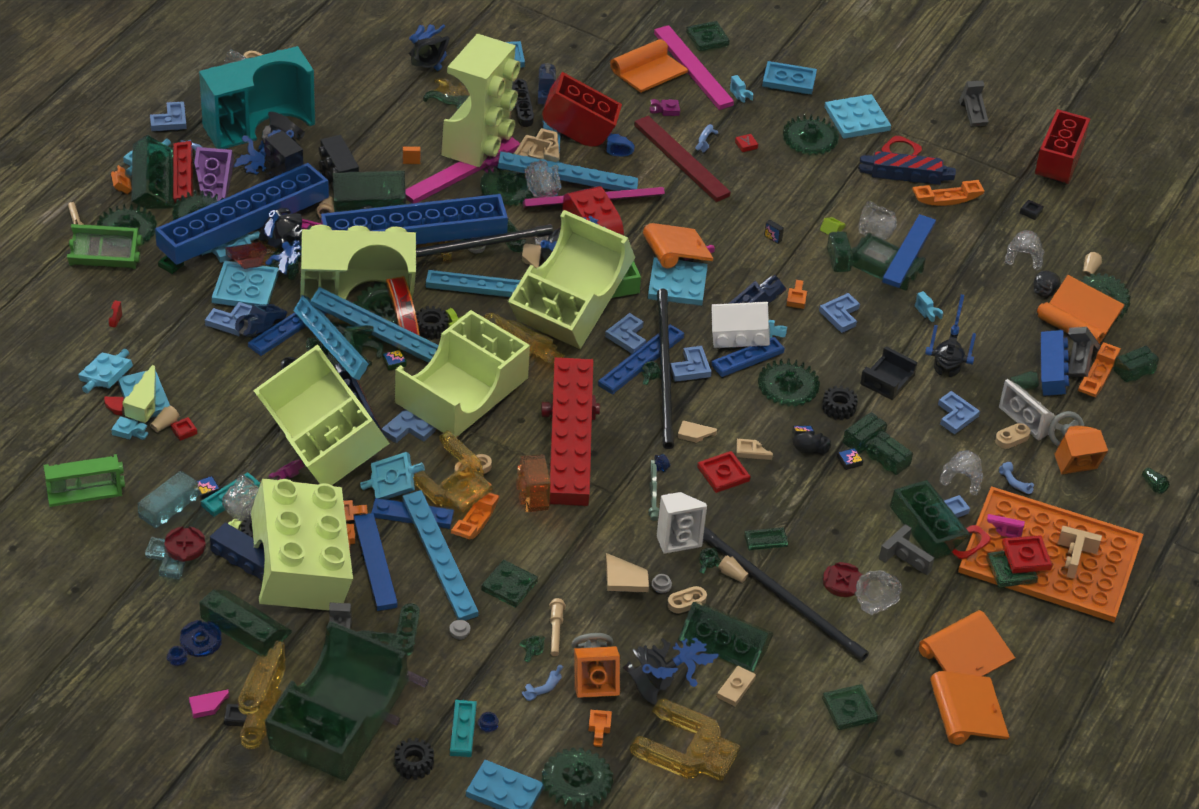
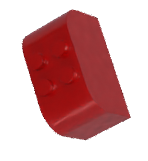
M561 72L550 88L542 116L545 123L551 128L583 145L594 147L601 145L615 128L622 104Z
M1057 109L1039 151L1035 169L1036 175L1069 184L1082 153L1090 118Z
M601 186L564 195L563 210L582 218L585 217L588 221L590 220L588 217L592 216L598 219L597 223L600 226H604L624 236L621 217Z

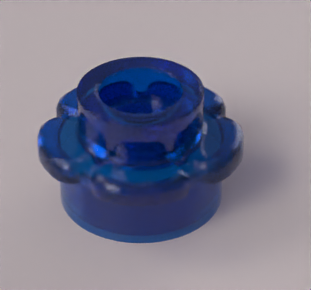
M665 454L654 456L657 471L666 472L670 467L667 456Z
M174 646L167 654V661H170L171 665L178 666L187 661L188 654L183 647Z
M485 712L480 716L478 726L481 727L482 731L490 732L498 728L499 720L494 713Z

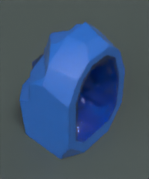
M609 134L607 141L608 154L623 157L629 156L634 152L635 146L633 142L619 134Z

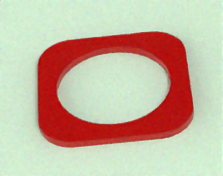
M902 136L892 137L882 147V152L892 153L889 148L891 144L904 142L913 147L914 153L912 155L917 156L922 151V147L919 144Z
M972 525L949 539L946 547L958 559H965L986 546L991 538L979 526ZM978 533L982 536L980 543L971 550L958 551L955 549L957 540L966 534Z

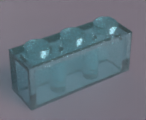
M179 471L137 503L139 517L155 529L190 502L196 500L199 496L198 482L183 471Z

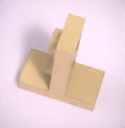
M1062 526L1058 545L1069 547L1068 554H1072L1071 557L1067 556L1065 568L1068 569L1067 577L1075 578L1081 551L1097 554L1102 535Z

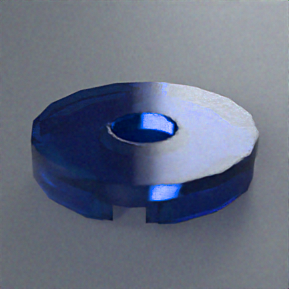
M196 620L188 623L181 630L180 646L187 654L195 657H205L213 654L222 643L221 630L210 621L202 622V620ZM198 636H204V637H206V638L203 639V640H197V639H195V638H197Z

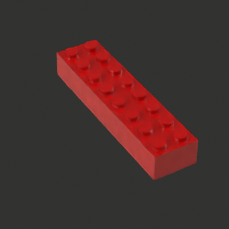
M555 357L549 504L589 505L593 359Z

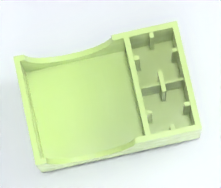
M476 34L447 67V73L458 78L465 85L470 96L449 120H444L442 156L480 167L488 156L495 157L497 155L501 140H509L515 129V120L510 119L509 116L518 98V92L512 90V82L517 79L520 71V61L514 60L516 45Z
M563 210L560 215L561 230L559 238L551 255L540 267L529 266L508 303L517 321L581 349L630 268L635 256L628 237Z
M314 225L310 230L302 229L300 298L304 295L311 300L318 288L321 287L346 300L351 290L359 284L369 281L386 283V279L404 276L413 301L416 276V232H407L402 227H390L385 232L370 231L364 226H352L347 231L332 230L327 225Z
M470 310L441 333L436 353L421 372L411 376L404 371V367L401 365L395 369V403L455 439L528 379L530 345Z
M318 345L253 390L320 484H335L390 444Z
M262 479L251 510L254 548H259L260 543H263L265 554L264 576L259 595V604L329 610L330 602L344 603L353 581L342 487H334L326 483L319 485L298 483L288 479Z

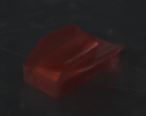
M261 242L225 248L226 255L244 269L262 266L264 256L267 253V248Z

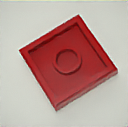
M732 451L700 461L697 464L698 469L716 493L747 483L751 478Z
M1041 535L1003 538L1002 546L1012 573L1052 569V563Z

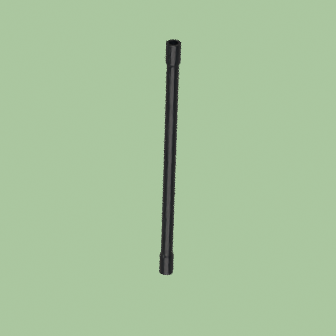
M550 224L532 229L416 248V258L533 237L549 236L552 234L553 228Z
M659 289L657 291V305L659 312L663 416L662 441L665 449H672L674 447V432L672 425L668 291L666 289Z
M704 526L703 540L714 546L725 556H733L746 572L845 647L858 660L863 662L868 657L869 652L865 648L852 641Z

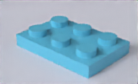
M146 371L122 376L118 380L124 399L130 395L133 387L140 382ZM157 373L155 412L150 418L158 416L164 407L170 405Z

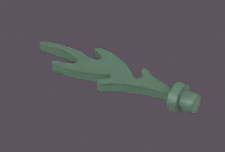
M651 460L650 493L652 496V507L649 508L648 515L652 521H657L659 516V508L656 507L657 466L655 460Z

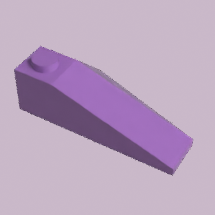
M197 147L194 164L203 205L206 207L227 198L234 157L232 150Z

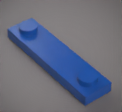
M775 337L770 338V345L746 347L713 360L712 367L723 377L784 353L785 348Z
M375 498L371 512L374 513L375 518L413 523L404 502ZM429 506L438 526L450 529L454 510Z

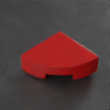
M114 301L112 304L113 316L109 317L110 327L116 328L122 317L120 301Z
M104 396L106 408L113 411V414L122 416L124 397Z

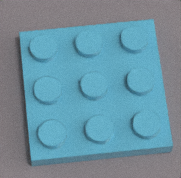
M872 94L825 102L824 108L843 139L890 131L891 124Z
M654 257L648 299L657 300V291L659 289H666L668 291V302L702 306L708 264L678 260L674 267L667 269Z
M224 261L212 295V303L236 306L238 302L251 306L269 304L279 275V268Z

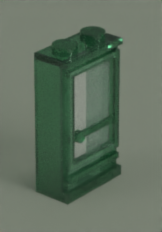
M869 232L850 251V265L883 280L886 271L900 248L871 235L872 233ZM916 257L900 289L908 290L910 278L915 280L918 272H923L926 258Z

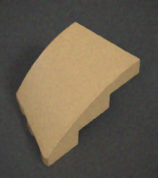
M541 128L536 137L526 135L514 154L557 162L560 159L557 132Z
M606 553L607 591L648 592L649 580L647 569Z

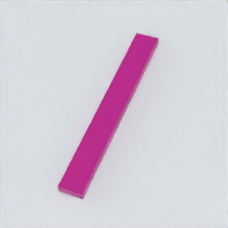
M669 25L654 29L655 36L667 43L668 51L681 65L688 69L687 73L719 110L734 106V100Z
M513 137L509 140L503 139L501 140L499 151L505 150L509 153H514L520 143ZM460 161L402 191V196L412 204L418 203L488 165L483 162L480 167H476Z
M663 187L611 191L606 192L610 200L661 196L665 194ZM564 196L525 199L522 202L523 208L562 205Z

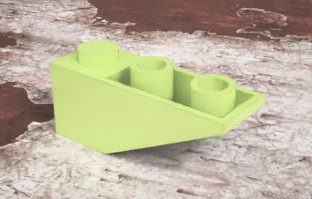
M154 365L143 374L140 382L135 384L133 391L123 401L125 416L144 423L155 412L156 373Z

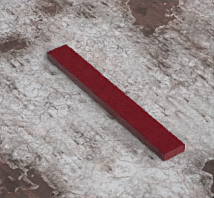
M649 115L634 122V126L715 202L730 197L731 191Z

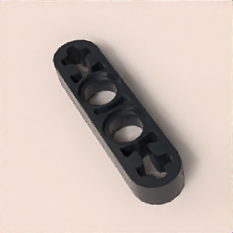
M516 79L512 82V90L518 92V97H525L517 98L515 105L518 123L523 127H529L533 125L534 113L527 83L523 79Z

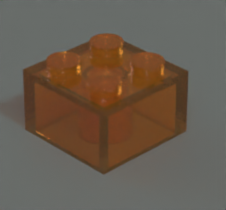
M544 454L521 456L520 465H517L519 478H516L517 490H521V493H519L520 504H524L525 512L549 510L551 482Z

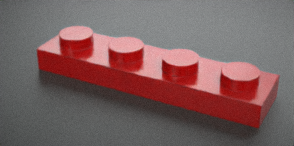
M191 141L173 144V199L175 203L193 201V145Z

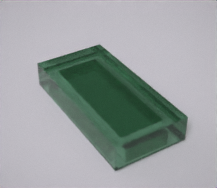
M784 527L745 531L744 536L749 551L788 547Z

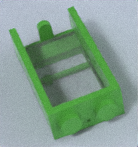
M71 224L73 238L69 241L71 253L67 254L69 265L78 264L136 269V264L140 262V252H138L139 246H142L143 240L138 228Z
M114 454V457L76 461L60 465L56 464L54 466L44 465L49 507L122 496V488L125 487L124 476H120V474H124L122 462H118L117 454Z

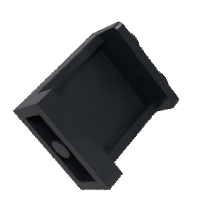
M885 347L882 357L871 369L865 367L862 371L860 384L893 400L915 376L917 362L889 347Z

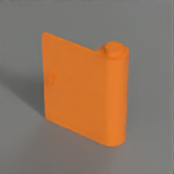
M662 39L653 41L610 61L612 71L640 93L688 72L686 67L667 55L668 45Z
M650 223L643 229L646 241L664 268L674 267L679 257L713 261V256L695 229Z
M1067 275L1050 303L1040 304L1037 313L1038 318L1063 330L1067 334L1069 333V328L1087 327L1100 344L1125 305Z
M980 610L921 640L919 643L920 654L927 659L935 657L942 669L948 672L985 676L1015 659L985 613Z
M939 671L931 676L930 681L950 743L955 745L963 744L970 735L1008 740L1009 734L990 677Z

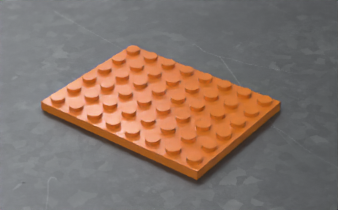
M991 486L976 523L977 526L990 536L991 540L986 546L968 558L962 559L958 572L999 585L989 559L1006 557L1002 540L1003 538L1010 537L1001 536L996 531L995 526L987 522L988 514L1025 521L1021 537L1042 536L1052 563V569L1030 572L1034 582L1005 585L1002 587L1115 623L1143 534ZM1062 526L1102 535L1097 554L1081 551L1074 579L1067 577L1068 569L1065 568L1067 556H1072V554H1068L1069 547L1058 545ZM972 533L966 551L975 548L982 539L980 534Z

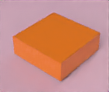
M403 147V164H420V147Z

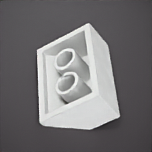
M768 302L712 304L714 348L770 345Z
M1009 379L1005 380L999 408L1017 423L1027 425L1031 430L1030 434L1038 441L1049 435L1050 423L1056 416L1018 384Z
M681 492L661 495L657 539L664 554L702 547L707 510L706 503Z

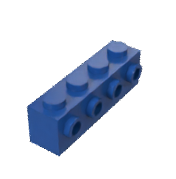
M1063 330L1041 332V383L1043 396L1066 394V386H1069V375H1066L1069 373V364L1065 362L1069 361L1068 350H1065L1068 348V337H1064Z

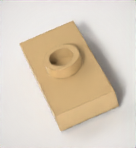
M737 666L718 691L717 698L735 707L754 682L756 674Z

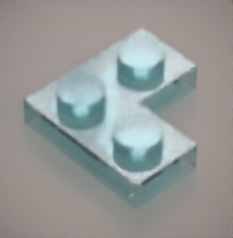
M151 537L145 555L147 558L163 560L159 569V576L180 579L186 561H177L169 557L165 551V539Z

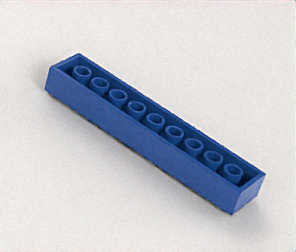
M306 163L155 228L156 246L177 265L263 227L272 210L276 211L280 208H287L291 211L290 214H293L329 198L328 180L309 163Z
M501 194L324 213L321 214V225H327L332 230L345 231L352 226H364L370 231L385 232L390 227H402L407 232H416V244L507 233L508 217Z

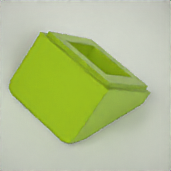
M833 217L824 218L820 230L835 237L846 225Z

